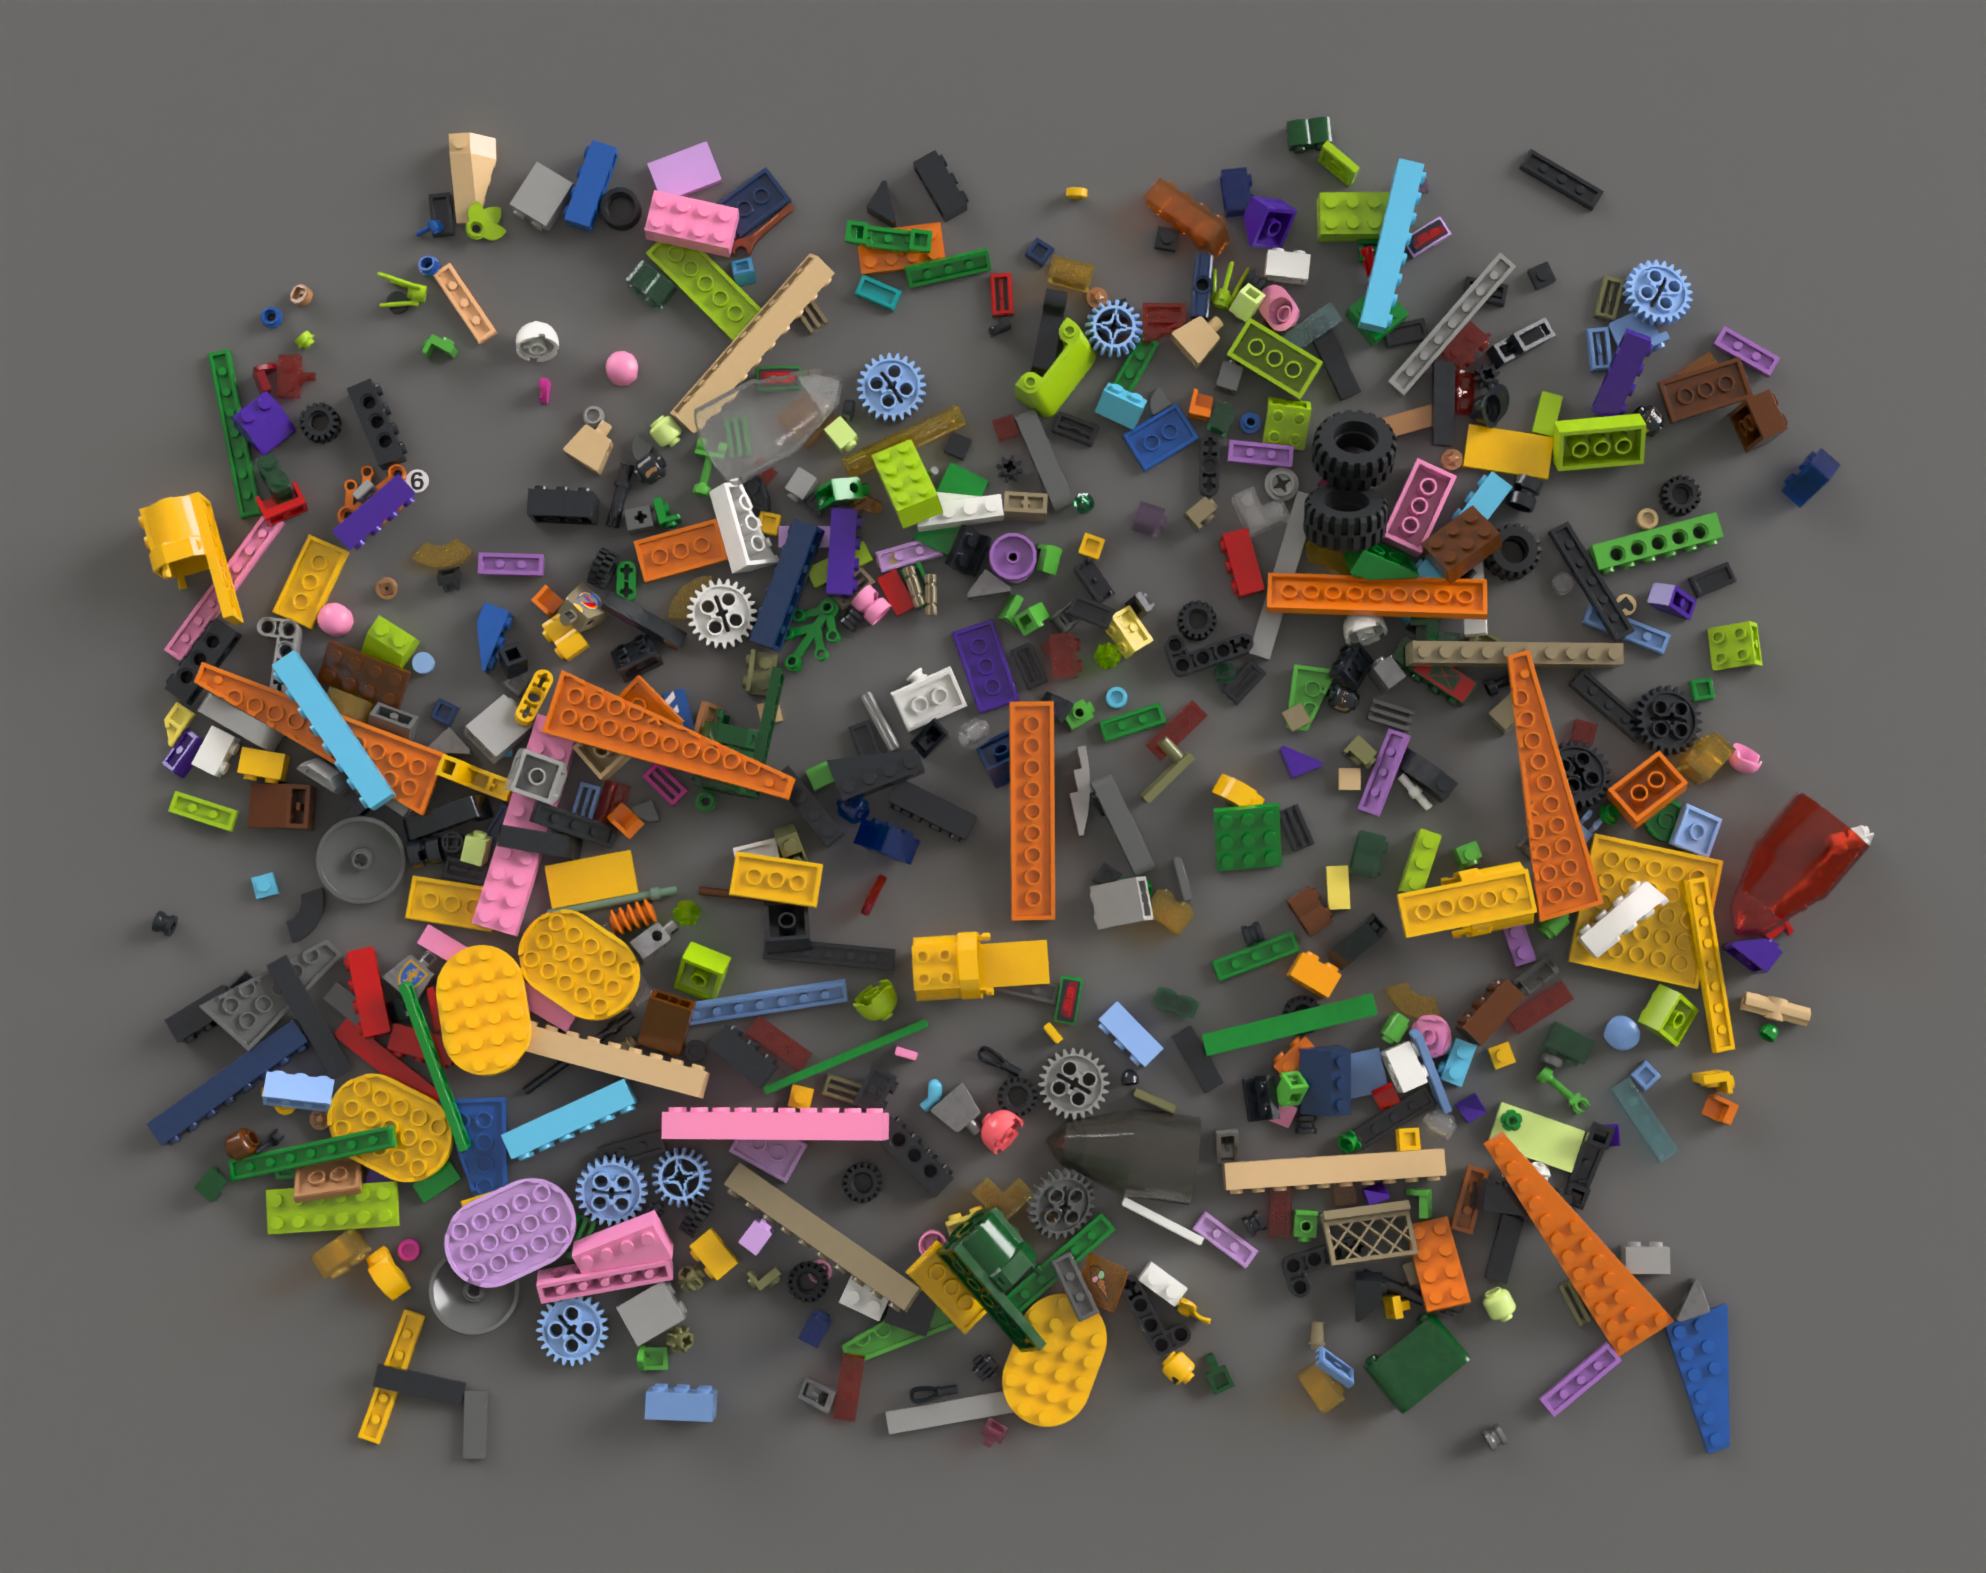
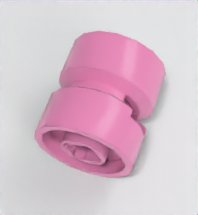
M871 585L861 590L850 604L858 613L863 612L864 619L872 626L881 620L891 608V605L883 597L878 598V592Z
M935 1229L924 1232L918 1243L921 1255L936 1240L944 1245L947 1241L945 1235Z

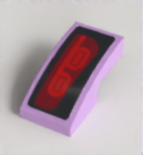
M1438 217L1413 232L1410 244L1406 247L1413 258H1416L1452 234L1443 219Z

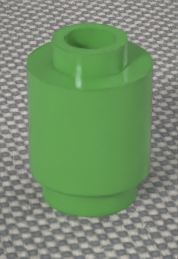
M1566 914L1539 922L1540 926L1537 929L1545 938L1551 940L1553 937L1556 938L1570 923L1568 920L1570 916Z
M1395 1011L1393 1015H1389L1380 1030L1381 1039L1390 1045H1393V1043L1398 1044L1409 1026L1407 1024L1410 1020Z

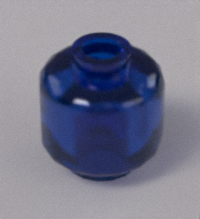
M863 797L844 805L841 798L837 801L838 815L851 824L864 822L870 813L869 803Z

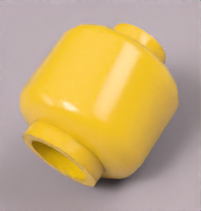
M1173 1351L1162 1363L1164 1365L1162 1372L1175 1385L1181 1382L1186 1385L1194 1377L1192 1371L1195 1368V1364L1183 1352L1175 1353Z

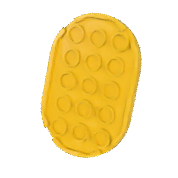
M567 909L551 913L547 912L534 920L521 938L518 955L520 969L526 981L533 988L576 1017L590 1021L609 1019L622 1012L635 997L640 982V967L636 955L625 942L587 916Z
M471 946L453 955L441 969L436 984V999L445 1050L450 1059L468 1073L477 1076L501 1074L519 1062L518 1060L525 1050L528 1049L531 1040L532 1027L524 976L517 962L509 954L493 946Z
M364 1074L350 1079L333 1096L331 1108L328 1109L327 1126H329L332 1137L394 1125L398 1147L349 1157L350 1159L399 1182L425 1180L437 1173L447 1162L452 1152L454 1137L442 1105L433 1098L389 1076L381 1074Z
M1065 1293L1044 1297L1027 1310L1024 1315L1025 1319L1047 1344L1040 1351L1020 1352L1013 1343L1003 1370L1002 1386L1008 1405L1021 1419L1036 1426L1051 1427L1061 1425L1074 1418L1082 1410L1088 1400L1106 1350L1107 1334L1100 1314L1097 1313L1079 1322Z

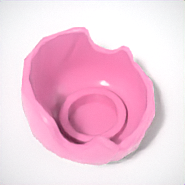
M617 351L611 354L606 363V374L613 384L628 386L637 379L638 363L632 354L626 351Z
M338 603L326 604L320 610L317 617V623L321 630L332 637L346 635L354 623L351 611Z
M1739 743L1733 745L1728 755L1729 763L1733 769L1743 774H1752L1758 771L1762 764V761L1758 763L1759 754Z

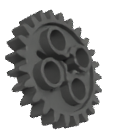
M1064 1168L1062 1173L1056 1169L1055 1175L1047 1172L1048 1178L1046 1180L1040 1177L1041 1184L1034 1183L1036 1191H1029L1033 1198L1026 1200L1030 1207L1026 1208V1211L1030 1214L1027 1218L1041 1235L1045 1234L1048 1238L1053 1236L1055 1239H1058L1059 1235L1066 1238L1067 1232L1074 1235L1076 1227L1081 1230L1080 1224L1082 1222L1088 1223L1085 1217L1093 1215L1089 1208L1095 1207L1091 1202L1096 1198L1092 1194L1094 1188L1090 1186V1181L1085 1176L1077 1173L1074 1169L1069 1171L1067 1168Z

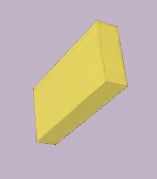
M1348 865L1326 866L1328 908L1330 910L1351 909Z

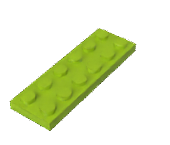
M656 242L646 252V255L732 341L761 310L705 252Z
M398 1181L362 1183V1193L300 1203H295L293 1199L294 1188L266 1190L268 1235L400 1226Z

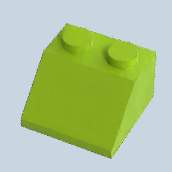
M379 615L366 634L361 652L404 668L420 644V641Z
M691 941L681 959L674 988L703 1000L717 998L732 957Z
M1659 984L1646 1008L1641 1012L1638 1022L1650 1032L1671 1045L1678 1047L1699 1010L1681 993Z

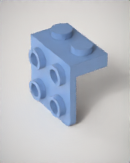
M1637 311L1619 318L1608 325L1617 347L1626 328L1651 337L1654 353L1665 348V343L1670 339L1667 331L1659 334L1655 324L1653 323L1650 326L1648 319L1642 322L1643 316L1634 317Z

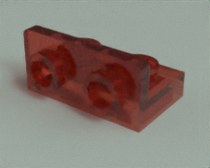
M1470 321L1441 354L1449 362H1455V367L1459 371L1464 365L1468 368L1476 359L1474 357L1475 353L1478 350L1482 353L1490 344L1488 339L1491 334L1489 332L1485 334Z
M1075 633L1049 635L1052 678H1078L1079 673L1082 672L1081 659L1077 660V651H1080L1079 638H1075Z

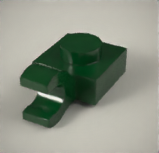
M1212 1352L1204 1355L1211 1370L1205 1373L1213 1394L1217 1395L1235 1387L1226 1365L1219 1367Z

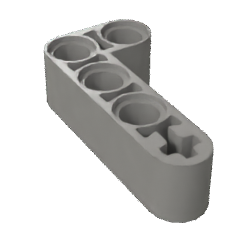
M263 617L258 621V633L267 639L276 640L273 664L284 657L283 652L288 647H291L292 651L294 650L300 655L303 629L299 624L289 619ZM272 623L273 630L270 633H266L265 627ZM290 626H294V633L290 636H287V629ZM272 667L270 688L285 693L287 687L279 685V682L273 675L275 670Z
M207 692L197 709L198 712L270 752L276 750L284 736L277 730L210 692Z

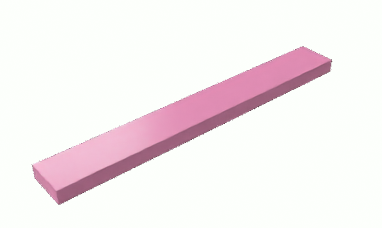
M263 516L258 520L228 561L235 592L286 523L282 521L267 527ZM212 583L164 649L179 661L184 656L190 654L193 643L206 632L205 627L212 620L214 621L221 612L214 583Z
M430 924L427 925L417 942L446 961L457 952L468 948ZM525 982L529 1010L563 1031H569L576 1016Z

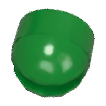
M1766 1024L1761 1027L1758 1034L1764 1040L1773 1043L1778 1036V1028L1773 1024Z

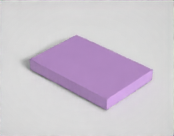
M707 141L647 163L656 188L661 192L684 197L722 182Z
M735 1139L729 1152L780 1181L787 1183L808 1144L801 1140Z

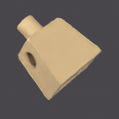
M1199 316L1172 332L1170 340L1197 369L1219 343L1220 336L1216 332L1224 325L1217 316L1213 317L1208 323L1202 316Z
M601 420L596 429L584 425L563 448L564 453L600 476L614 445L612 440L606 437L612 426Z

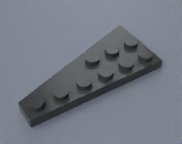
M326 939L289 958L308 991L343 954ZM269 969L199 1005L204 1012L247 1051L290 1009Z

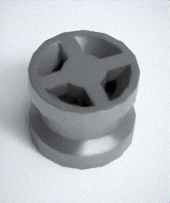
M1497 1423L1492 1425V1429L1481 1432L1492 1452L1497 1450V1446L1508 1443L1507 1438Z

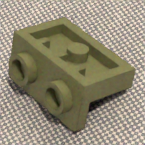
M751 649V654H747L745 667H749L748 676L744 675L742 688L746 689L748 695L766 697L772 666L777 667L778 654L759 652L755 649Z

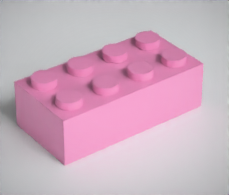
M654 190L645 226V236L647 240L730 258L739 221L738 208Z
M1417 458L1389 515L1386 534L1381 542L1418 558L1422 553L1421 543L1429 538L1457 476Z

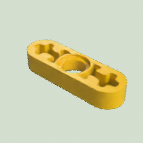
M542 669L534 674L515 712L514 718L519 725L529 726L533 723L553 682V676L549 671ZM543 677L546 680L540 689L537 686L540 682V679ZM531 693L537 694L540 701L532 702L529 700L528 695ZM526 708H531L526 719L523 718L522 714Z

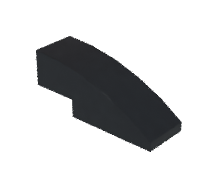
M1543 318L1494 344L1486 353L1497 370L1549 341L1556 334L1547 319Z

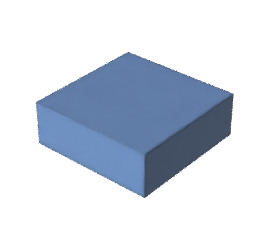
M1646 1060L1629 1074L1643 1091H1647L1661 1077Z

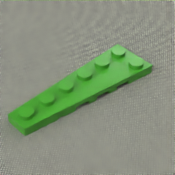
M937 1306L926 1337L955 1326ZM883 1320L841 1346L850 1367L925 1338V1336L884 1323Z

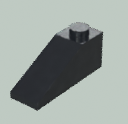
M1408 747L1406 748L1398 769L1440 803L1445 801L1458 783L1441 769Z

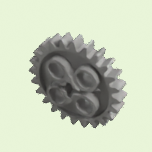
M1074 1048L1071 1049V1054H1068L1063 1049V1056L1061 1057L1059 1054L1054 1053L1056 1060L1053 1061L1048 1058L1050 1066H1042L1047 1071L1046 1074H1039L1044 1079V1082L1038 1083L1039 1086L1044 1087V1090L1039 1092V1094H1046L1047 1096L1043 1103L1050 1101L1051 1105L1048 1109L1051 1110L1056 1107L1057 1116L1063 1111L1065 1119L1069 1113L1072 1114L1074 1120H1076L1077 1113H1080L1082 1118H1085V1111L1092 1115V1107L1100 1109L1097 1102L1106 1101L1101 1096L1102 1093H1109V1091L1103 1089L1105 1085L1110 1084L1108 1081H1103V1078L1108 1075V1073H1101L1105 1065L1097 1066L1099 1058L1091 1060L1092 1053L1089 1052L1084 1056L1083 1049L1079 1051V1054H1076ZM1068 1062L1073 1063L1076 1067L1072 1075H1067L1063 1071L1064 1065ZM1060 1073L1071 1080H1074L1076 1077L1078 1079L1077 1083L1089 1089L1091 1094H1087L1075 1087L1071 1090L1070 1084L1058 1078L1056 1074ZM1086 1073H1091L1095 1077V1081L1091 1086L1083 1083V1076ZM1060 1081L1065 1085V1091L1062 1094H1055L1053 1085ZM1076 1092H1080L1084 1096V1102L1081 1105H1075L1072 1102V1096Z

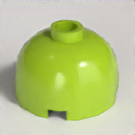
M888 979L878 981L880 985L875 988L872 985L868 986L854 999L856 1003H853V1006L857 1012L869 1021H878L880 1019L885 1021L893 1015L892 1011L897 1005V992Z

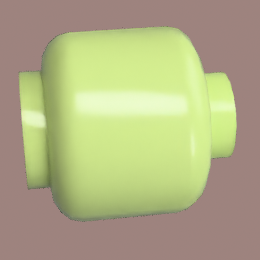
M662 415L650 425L652 428L650 435L661 447L667 445L673 447L681 440L678 436L681 434L682 429L671 416L664 417Z
M1496 1287L1485 1293L1483 1305L1491 1319L1505 1322L1513 1317L1512 1313L1516 1309V1304L1508 1290Z

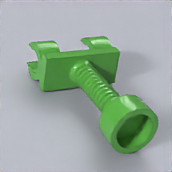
M698 438L695 455L705 458L700 481L698 484H694L692 493L708 498L711 490L708 487V480L713 460L725 463L728 446L720 442L717 454L705 451L707 439Z
M1546 1066L1536 1079L1541 1084L1549 1083L1566 1100L1568 1099L1567 1106L1569 1108L1572 1107L1575 1114L1581 1115L1584 1113L1578 1107V1103H1581L1587 1109V1106H1590L1589 1101L1586 1098L1580 1097L1581 1094L1579 1092L1574 1095L1571 1091L1567 1090L1564 1085L1560 1084L1553 1077L1554 1071L1549 1066Z

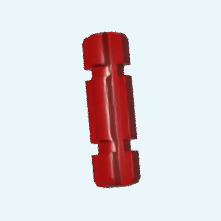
M1366 246L1361 248L1360 252L1362 258L1364 257L1363 264L1366 276L1370 278L1374 251L1372 246Z

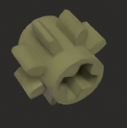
M697 1264L693 1267L687 1265L679 1271L677 1283L680 1284V1287L686 1293L690 1289L695 1292L704 1285V1277L706 1275Z
M684 1325L680 1327L673 1326V1329L667 1333L666 1345L671 1346L672 1352L679 1354L681 1351L686 1353L687 1349L693 1345L694 1334L688 1332L689 1327Z

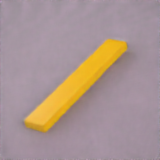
M404 1309L384 1363L385 1365L403 1369L408 1368L426 1315ZM375 1388L358 1434L359 1438L378 1445L380 1444L399 1392Z

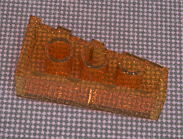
M1159 178L1145 194V203L1149 209L1167 223L1172 221L1175 229L1179 230V233L1182 235L1187 233L1194 241L1193 244L1199 249L1202 246L1206 248L1210 255H1214L1213 260L1229 244L1230 238L1226 220L1219 214L1214 215L1205 204L1195 202L1189 193L1179 191L1173 182Z

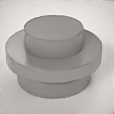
M590 406L584 411L583 420L586 425L596 428L601 420H605V414L600 407Z

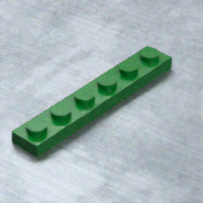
M1102 1213L1098 1214L1040 1265L1043 1272L1039 1276L1033 1271L1012 1289L1006 1297L1021 1313L1059 1280L1050 1261L1071 1252L1077 1264L1116 1229Z

